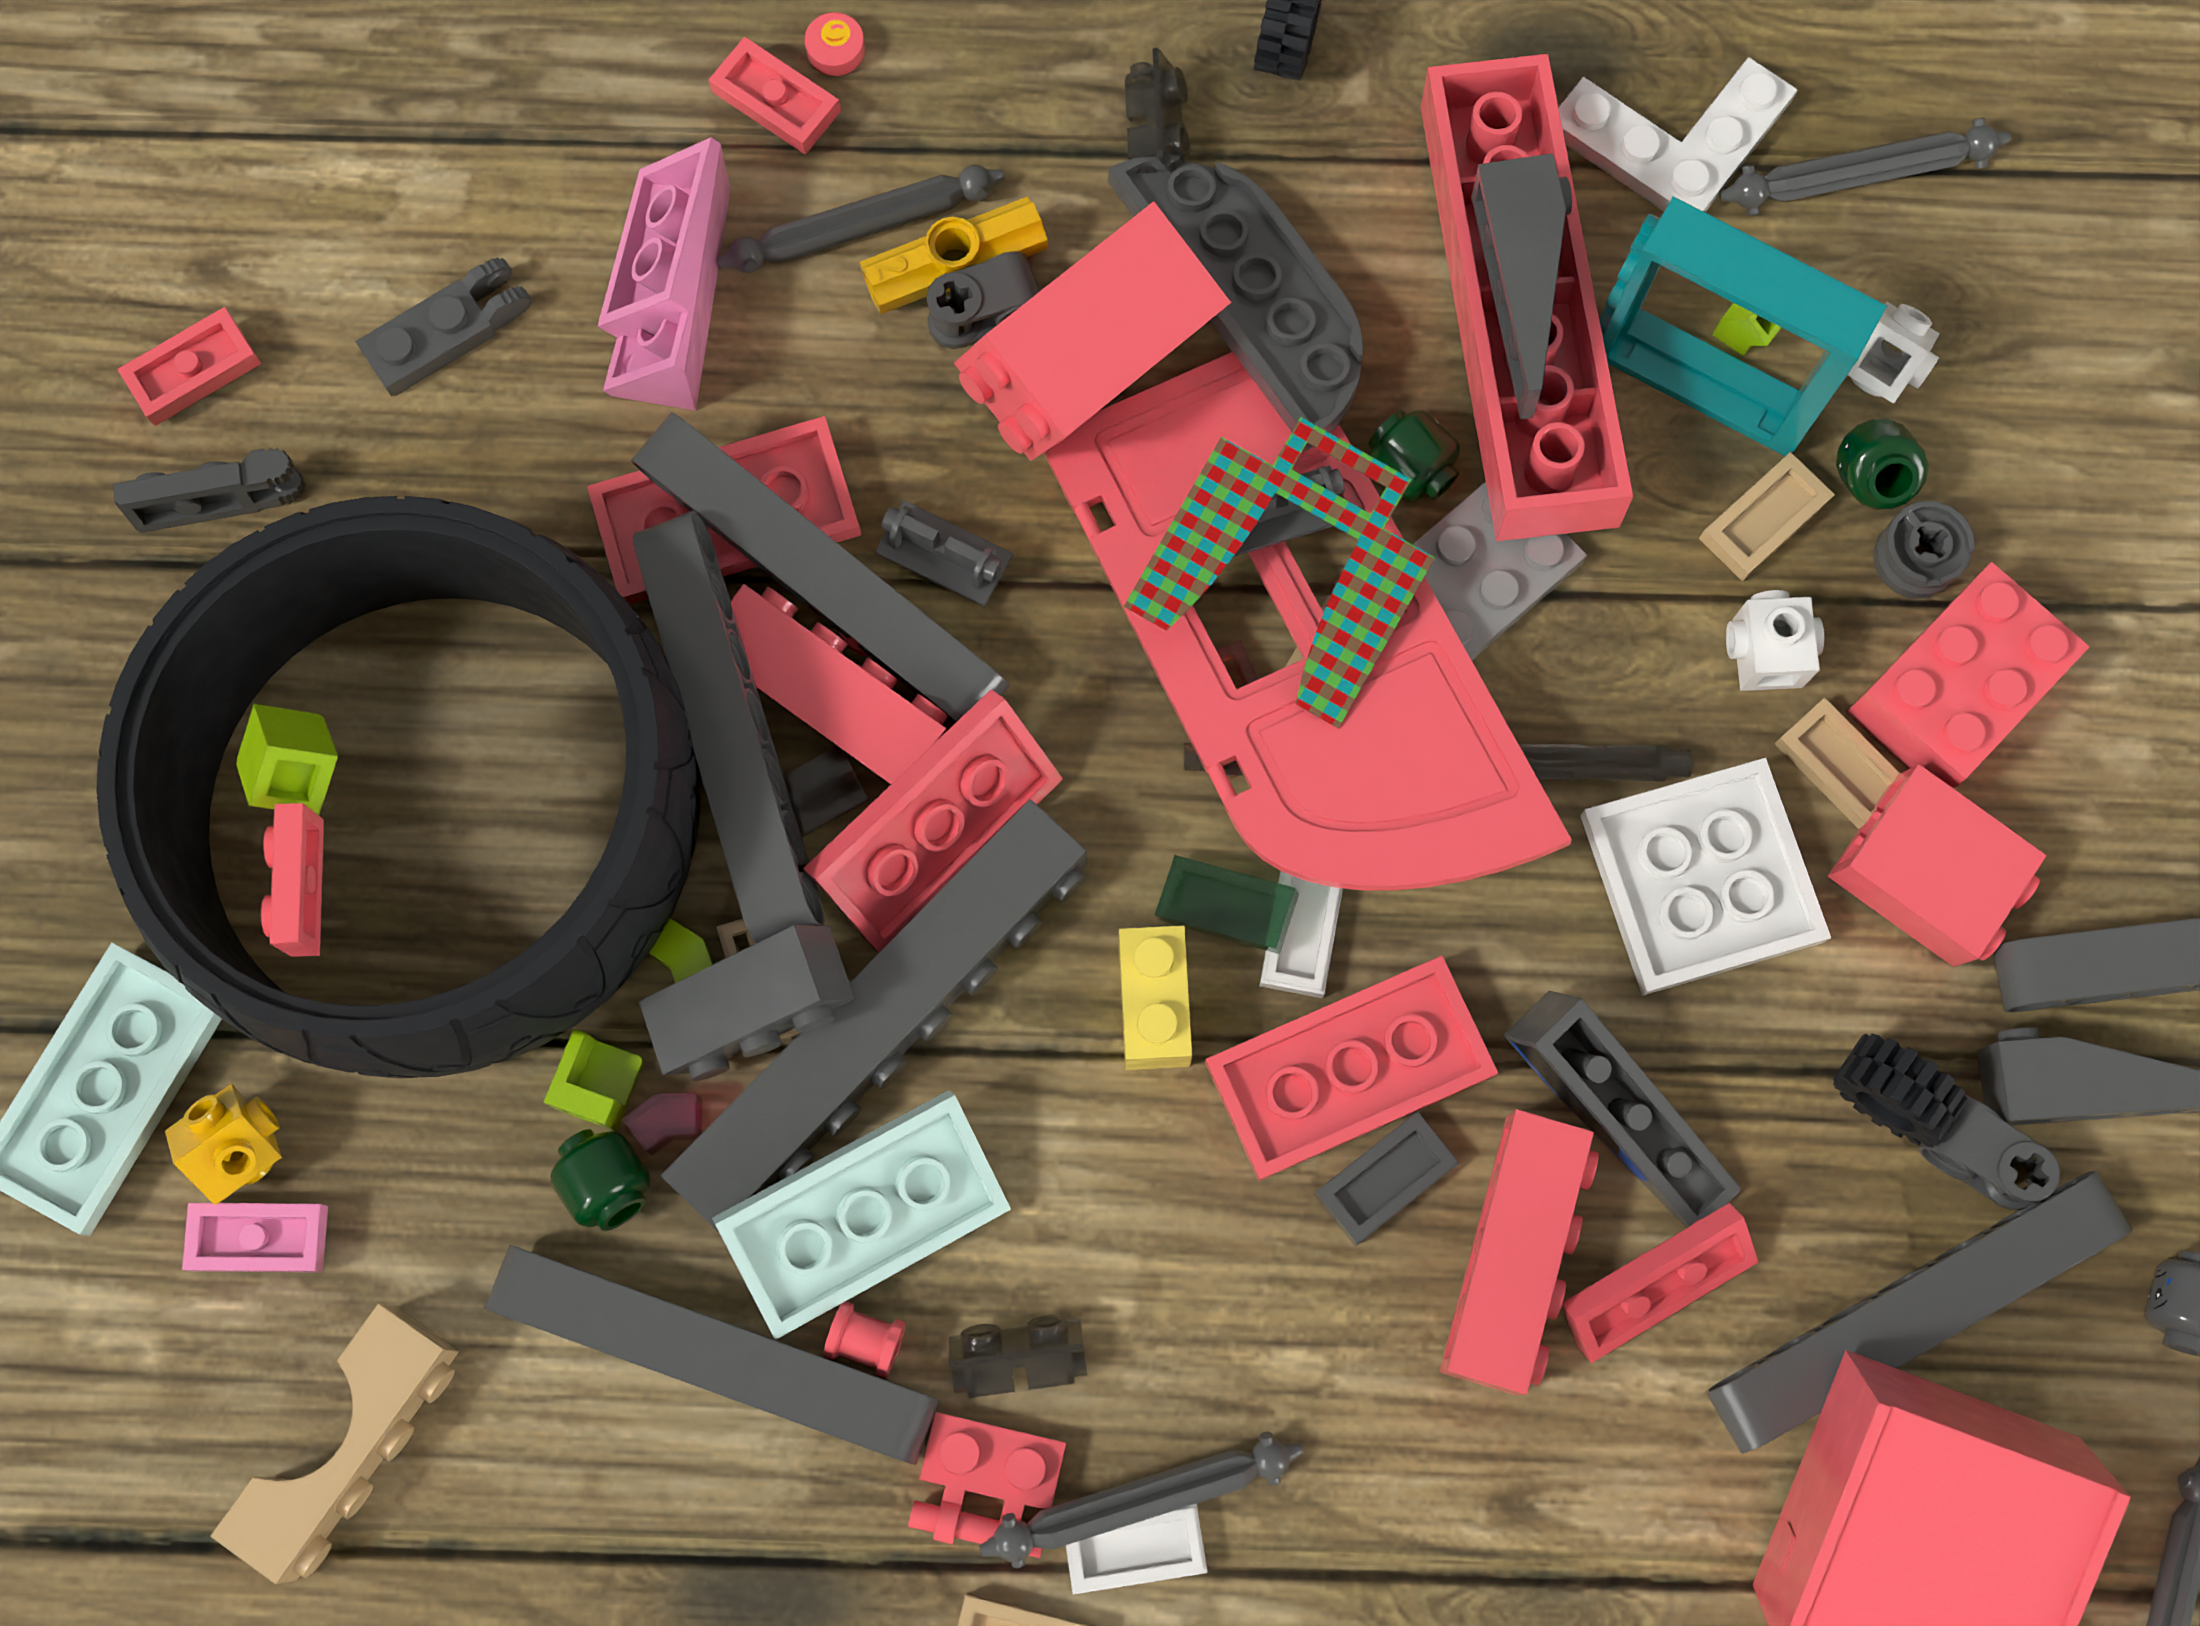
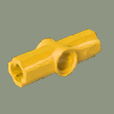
M1027 196L968 220L953 216L942 218L931 226L926 236L860 261V268L875 307L881 315L927 297L929 286L936 278L945 273L959 271L1011 251L1022 252L1026 257L1048 249V239L1034 202H1031ZM955 249L967 253L964 258L957 261H948L941 258L944 253Z

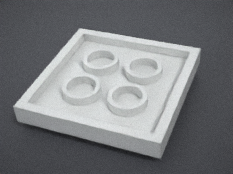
M1766 758L1588 808L1580 815L1642 996L1822 944L1831 939Z

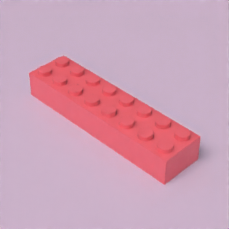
M1548 54L1428 67L1420 108L1496 541L1619 528L1632 501L1633 492ZM1553 153L1558 176H1566L1570 183L1572 211L1571 214L1565 215L1542 390L1533 418L1520 420L1471 197L1478 164Z

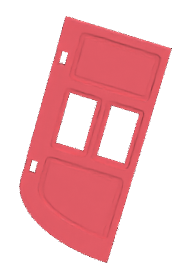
M1233 352L1099 410L1069 436L1043 453L1069 505L1087 535L1090 546L1206 773L1209 774L1231 822L1245 844L1262 860L1284 873L1316 884L1353 890L1395 891L1434 887L1490 875L1536 860L1571 844L1572 839L1425 576L1339 728L1296 705L1304 667L1323 611L1285 542L1248 552L1247 554L1304 659L1241 688L1236 689L1193 605L1167 631L1124 607L1220 438H1225L1273 466L1292 433ZM1338 424L1331 434L1350 444L1340 424ZM1314 446L1307 451L1302 450L1292 470L1303 474L1322 466L1330 465L1332 470L1338 469L1345 488V493L1341 494L1342 498L1368 513H1372L1380 496L1369 477ZM1100 502H1103L1115 525L1104 531H1101L1089 508ZM1390 516L1384 529L1403 539ZM1233 761L1237 762L1250 789L1236 794L1222 767Z

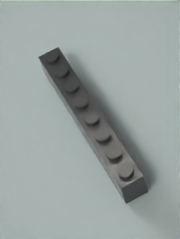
M1030 799L850 982L855 1000L832 1010L835 1019L830 1023L813 1030L801 1032L663 1172L661 1177L719 1232L712 1217L776 1184L781 1179L783 1180L809 1166L815 1159V1155L810 1149L827 1132L836 1137L854 1121L862 1109L856 1102L872 1085L875 1084L879 1089H883L902 1071L907 1064V1060L902 1056L905 1051L919 1037L925 1042L934 1038L953 1016V1013L947 1008L965 990L972 996L993 977L998 969L993 961L1009 944L1016 949L1020 948L1035 934L1043 922L1037 915L1054 898L1063 903L1076 892L1087 877V874L1082 871L1087 865V851Z

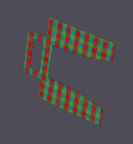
M1302 417L1298 420L1273 466L1221 437L1124 607L1167 631L1191 608L1227 566L1257 524L1274 494L1276 493L1358 539L1325 607L1308 654L1296 700V705L1339 728L1435 559L1432 555L1384 529L1412 479ZM1306 443L1313 445L1386 487L1371 514L1292 470Z

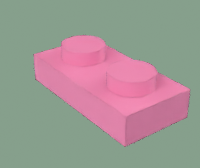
M188 1203L182 1270L191 1272L323 1273L328 1206L322 1204L218 1203L214 1205L213 1203Z

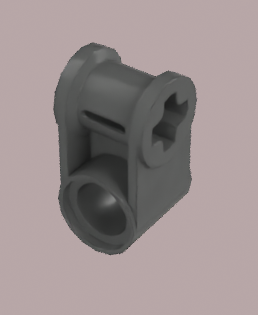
M1012 251L1002 253L986 262L952 273H945L936 278L929 286L927 293L929 310L928 328L934 341L943 347L951 349L964 348L976 343L1040 292L1026 255L1022 252ZM950 288V295L946 296V290ZM959 326H963L962 333H959Z
M1966 1096L1968 1098L1967 1103L1938 1146L1934 1145L1933 1148L1927 1147L1923 1143L1919 1147L1920 1154L1930 1164L1945 1174L1966 1183L1996 1205L2007 1210H2021L2049 1197L2056 1190L2060 1180V1166L2055 1156L2046 1147L2038 1144L2006 1123L1988 1106ZM2018 1164L2027 1169L2023 1179L2028 1186L2022 1189L2014 1183L2018 1173L2013 1167Z

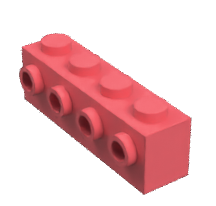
M743 584L731 600L756 687L889 784H892L948 731L942 726L949 717L945 712L920 694H917L911 703L892 690L898 681L897 678L869 658L865 660L861 667L842 654L848 644L819 622L816 623L811 631L792 618L798 608L770 587H767L760 596Z
M1518 1109L1506 1117L1441 1362L1440 1373L1515 1396L1527 1395L1530 1384L1540 1385L1549 1357V1346L1540 1344L1546 1319L1556 1320L1565 1295L1566 1281L1557 1279L1563 1253L1573 1254L1582 1227V1216L1573 1214L1579 1189L1587 1191L1590 1189L1598 1165L1599 1153L1590 1150L1594 1132Z

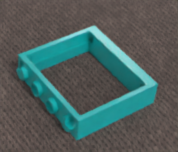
M1673 196L1660 219L1648 214L1638 235L1630 247L1631 251L1617 276L1618 280L1605 303L1606 307L1599 321L1601 331L1604 334L1603 342L1609 365L1786 456L1790 452H1794L1858 361L1888 305ZM1661 266L1825 349V352L1801 388L1797 390L1642 310L1641 308Z

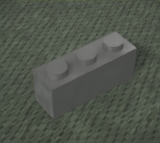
M793 925L640 1000L639 1004L662 1074L690 1073L692 1081H701L728 1071L730 1069L728 1059L743 1053L744 1057H751L779 1047L782 1044L779 1035L795 1028L796 1032H805L830 1023L835 1019L832 1010L855 1000L830 926Z

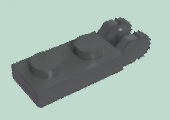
M503 257L491 258V260L485 261L483 265L476 266L468 272L463 282L461 279H458L355 341L391 397L400 394L496 336V330L513 321L515 317L521 316L523 312H526L527 308H530L529 305L532 303L531 297L522 286L511 287L508 290H504V293L489 299L482 311L477 305V301L494 292L496 288L501 287L510 279L512 269Z
M269 448L268 451H264V449L251 451L241 463L216 461L205 463L199 466L198 469L171 474L145 473L138 476L135 480L114 483L113 490L114 503L133 527L142 533L260 512V509L282 506L284 502L290 504V502H296L297 498L302 497L301 494L305 492L304 486L306 484L300 472L298 473L292 464L293 461L284 450L280 451L278 448Z

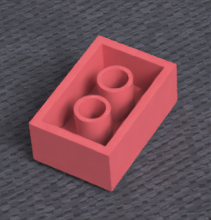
M1991 561L1846 713L1908 769L1920 764L1954 789L1967 779L2090 646Z

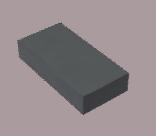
M1417 1111L1317 1190L1314 1195L1353 1245L1356 1246L1459 1164V1162Z

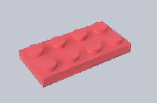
M825 416L718 447L836 543L862 535ZM639 470L587 486L616 590L629 605L649 599L634 549V533L690 512ZM706 525L723 577L757 567V565Z
M991 689L803 869L864 940L879 953L1030 799L1038 804L1063 778L1005 698Z
M1443 956L1432 959L1205 1060L1207 1069L1258 1182L1494 1078L1499 1074Z

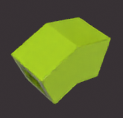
M1733 303L1721 318L1712 335L1744 356L1751 346H1768L1781 327Z
M671 918L663 927L662 933L649 952L655 960L671 969L675 983L715 964L710 947L705 940Z

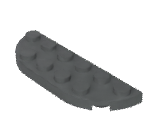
M1155 154L1130 159L1110 167L1108 183L1132 216H1136L1154 201L1231 301L1210 322L1291 432L1300 417L1331 433L1349 410L1358 387L1363 358L1361 329L1357 316L1343 291L1276 203L1253 180L1219 162L1213 168L1197 163L1180 161V154ZM1306 443L1304 450H1309L1313 445Z

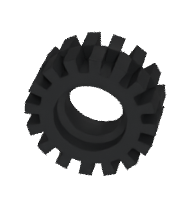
M1267 0L1256 47L1254 70L1301 81L1316 32L1322 0Z
M1867 1034L1862 1035L1833 1078L1835 1089L1841 1091L1840 1095L1844 1100L1855 1103L1853 1108L1859 1113L1868 1114L1872 1117L1871 1121L1880 1127L1885 1125L1890 1128L1892 1134L1900 1138L1905 1135L1911 1143L1917 1145L1923 1143L1931 1148L1934 1145L1938 1146L1968 1101V1098L1964 1096L1966 1093L1964 1089L1954 1084L1956 1080L1950 1074L1939 1072L1937 1070L1939 1066L1930 1059L1924 1061L1918 1057L1919 1052L1907 1047L1905 1050L1900 1047L1898 1041L1887 1038L1885 1041L1877 1034H1871L1870 1036Z

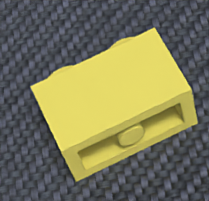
M1185 926L1119 929L1125 1070L1190 1067L1192 1045Z

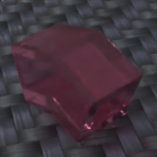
M696 1093L654 1094L623 1117L622 1120L645 1152L653 1156L674 1139H697L702 1134V1098Z

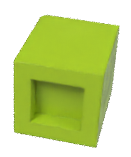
M254 704L237 757V769L249 806L274 809L275 804L304 803L319 815L338 754L322 715Z
M574 1029L544 1103L557 1111L617 1132L643 1069L644 1060L639 1055L597 1041L589 1034Z

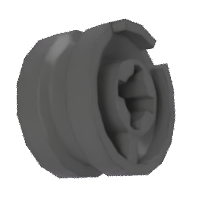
M1919 501L1904 507L1878 536L1873 550L1874 567L1882 582L1895 593L1910 599L1931 598L1943 593L1970 565L1968 563L1972 552L1975 550L1974 533L1966 518L1953 507L1937 501ZM1919 542H1924L1931 547L1933 554L1924 552L1920 555L1915 549Z

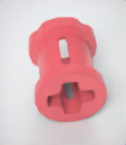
M845 1301L840 1304L825 1343L823 1358L832 1361L837 1356L875 1368L876 1376L886 1380L890 1375L901 1347L907 1322L896 1319L891 1324L855 1311L854 1303Z

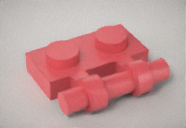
M935 1412L919 1480L944 1485L945 1490L940 1506L914 1500L908 1527L934 1533V1541L953 1545L955 1538L982 1544L994 1536L997 1527L1003 1523V1515L1013 1513L1017 1520H1022L1025 1505L1041 1509L1052 1507L1066 1442ZM966 1491L1005 1500L1000 1520L962 1511ZM1033 1547L1028 1556L1040 1558L1043 1548Z

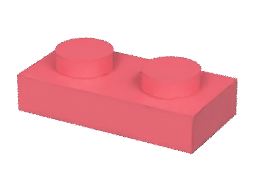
M745 36L708 79L712 93L805 155L841 112L838 98Z
M223 307L117 370L145 416L156 426L262 363L232 315Z
M304 803L275 804L274 826H268L264 835V856L268 867L272 868L271 895H266L262 902V928L264 934L270 937V944L291 957L320 956L324 819Z

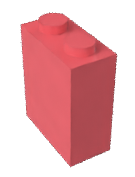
M1917 764L1899 774L1894 782L1887 787L1875 805V810L1867 822L1860 827L1827 877L1952 967L1977 959L1983 961L1991 956L2003 941L2006 929L2001 927L2011 909L2022 907L2036 891L2040 878L2035 876V873L2047 855L1923 766Z

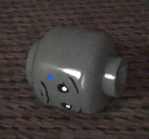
M2180 1251L2177 1260H2165L2156 1267L2144 1316L2153 1328L2165 1333L2162 1341L2164 1346L2185 1354L2200 1357V1254Z

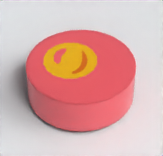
M838 12L823 14L814 19L806 30L804 41L807 56L811 65L817 71L829 76H842L854 71L861 64L865 55L863 32L858 22L849 15Z

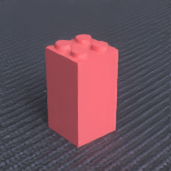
M1153 201L985 334L956 360L954 365L961 372L959 380L968 395L979 404L985 403L1000 422L998 429L1004 441L1015 452L1020 454L1024 452L1028 459L1032 461L1069 436L1221 312L1231 301Z

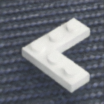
M1748 57L1682 142L1585 77L1580 80L1559 106V113L1565 144L1650 203L1665 211L1671 198L1674 196L1706 212L1792 102L1797 89Z

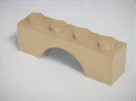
M378 1303L337 1360L348 1380L353 1404L350 1427L339 1450L325 1465L302 1478L293 1480L276 1476L253 1477L210 1537L274 1584L296 1581L300 1575L303 1578L309 1577L329 1553L332 1543L326 1540V1538L341 1517L350 1519L369 1497L373 1484L368 1482V1479L383 1458L391 1461L409 1441L414 1431V1427L409 1422L424 1401L429 1404L434 1402L450 1383L455 1369L449 1365L459 1351L397 1306Z

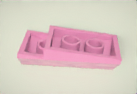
M712 137L639 169L597 326L617 337L603 392L612 397L696 411L719 268L717 258L721 255L731 191L721 143Z

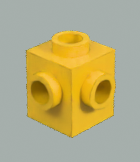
M232 1083L216 1095H207L197 1100L186 1111L182 1119L165 1130L173 1164L214 1205L220 1203L243 1185L253 1184L263 1178L272 1165L282 1158L274 1132L280 1128L277 1118L259 1097L256 1096L248 1101Z

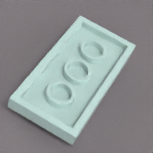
M111 943L0 1121V1191L79 1235L90 1237L222 1018L194 998L185 989V986L179 983L170 973Z
M948 1090L712 1217V1220L776 1340L1006 1213L1011 1208L955 1094Z

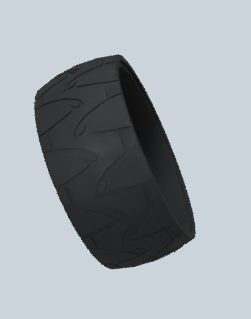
M379 496L328 503L309 509V513L297 512L266 525L263 531L259 532L256 530L230 545L195 572L184 583L186 586L181 591L176 590L152 619L153 625L147 626L131 651L114 688L109 704L111 712L110 715L106 714L98 751L100 758L98 759L96 792L99 825L104 847L108 852L106 854L116 884L132 919L147 945L166 970L179 983L183 984L185 989L194 998L236 1030L241 1031L251 1039L276 1052L321 1067L348 1073L357 1072L360 1075L399 1079L441 1077L475 1071L488 1067L492 1063L508 1061L546 1044L584 1020L604 1004L632 976L663 931L662 925L667 924L687 880L691 859L696 846L700 817V795L697 794V788L700 787V770L693 750L691 729L688 730V719L684 713L686 709L680 688L670 670L671 668L666 656H663L661 647L647 625L638 619L639 616L632 607L586 561L557 541L545 535L532 533V529L523 524L474 506L448 502L437 498L404 496L405 499H398L397 496ZM426 599H469L514 607L539 616L563 628L591 648L608 664L615 680L622 706L626 734V771L617 818L601 860L584 889L564 915L540 939L513 960L488 975L455 990L425 999L391 1005L353 1006L323 1003L296 997L280 989L248 954L228 921L216 887L209 843L210 808L215 780L223 754L243 714L269 679L294 655L315 639L341 624L372 611L396 604Z

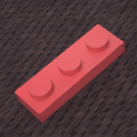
M1728 1203L1564 1301L1562 1309L1577 1347L1589 1362L1593 1363L1759 1263L1745 1218Z

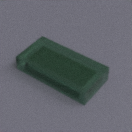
M1174 855L1155 916L1163 922L1185 926L1188 929L1280 954L1299 893L1294 887Z

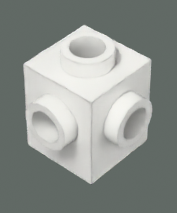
M1886 302L1887 308L1848 376L1865 392L1877 397H1884L1890 402L1895 403L1907 384L1918 389L1938 361L1939 357L1930 351L1940 333L1930 328L1932 321L1918 309L1906 304H1900L1897 308ZM1885 340L1903 351L1895 352L1890 350L1886 346Z
M1783 590L1760 592L1753 595L1751 600H1747L1732 619L1733 621L1728 622L1726 648L1729 658L1737 659L1740 691L1803 688L1820 670L1818 655H1821L1824 647V628L1821 619L1813 617L1811 597L1790 598L1789 592Z

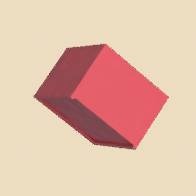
M1845 1350L1752 1585L1768 1626H2078L2131 1496L2081 1437Z

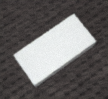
M1280 871L1260 987L1323 998L1343 888L1304 881Z
M1197 1503L1066 1545L1073 1594L1207 1573Z

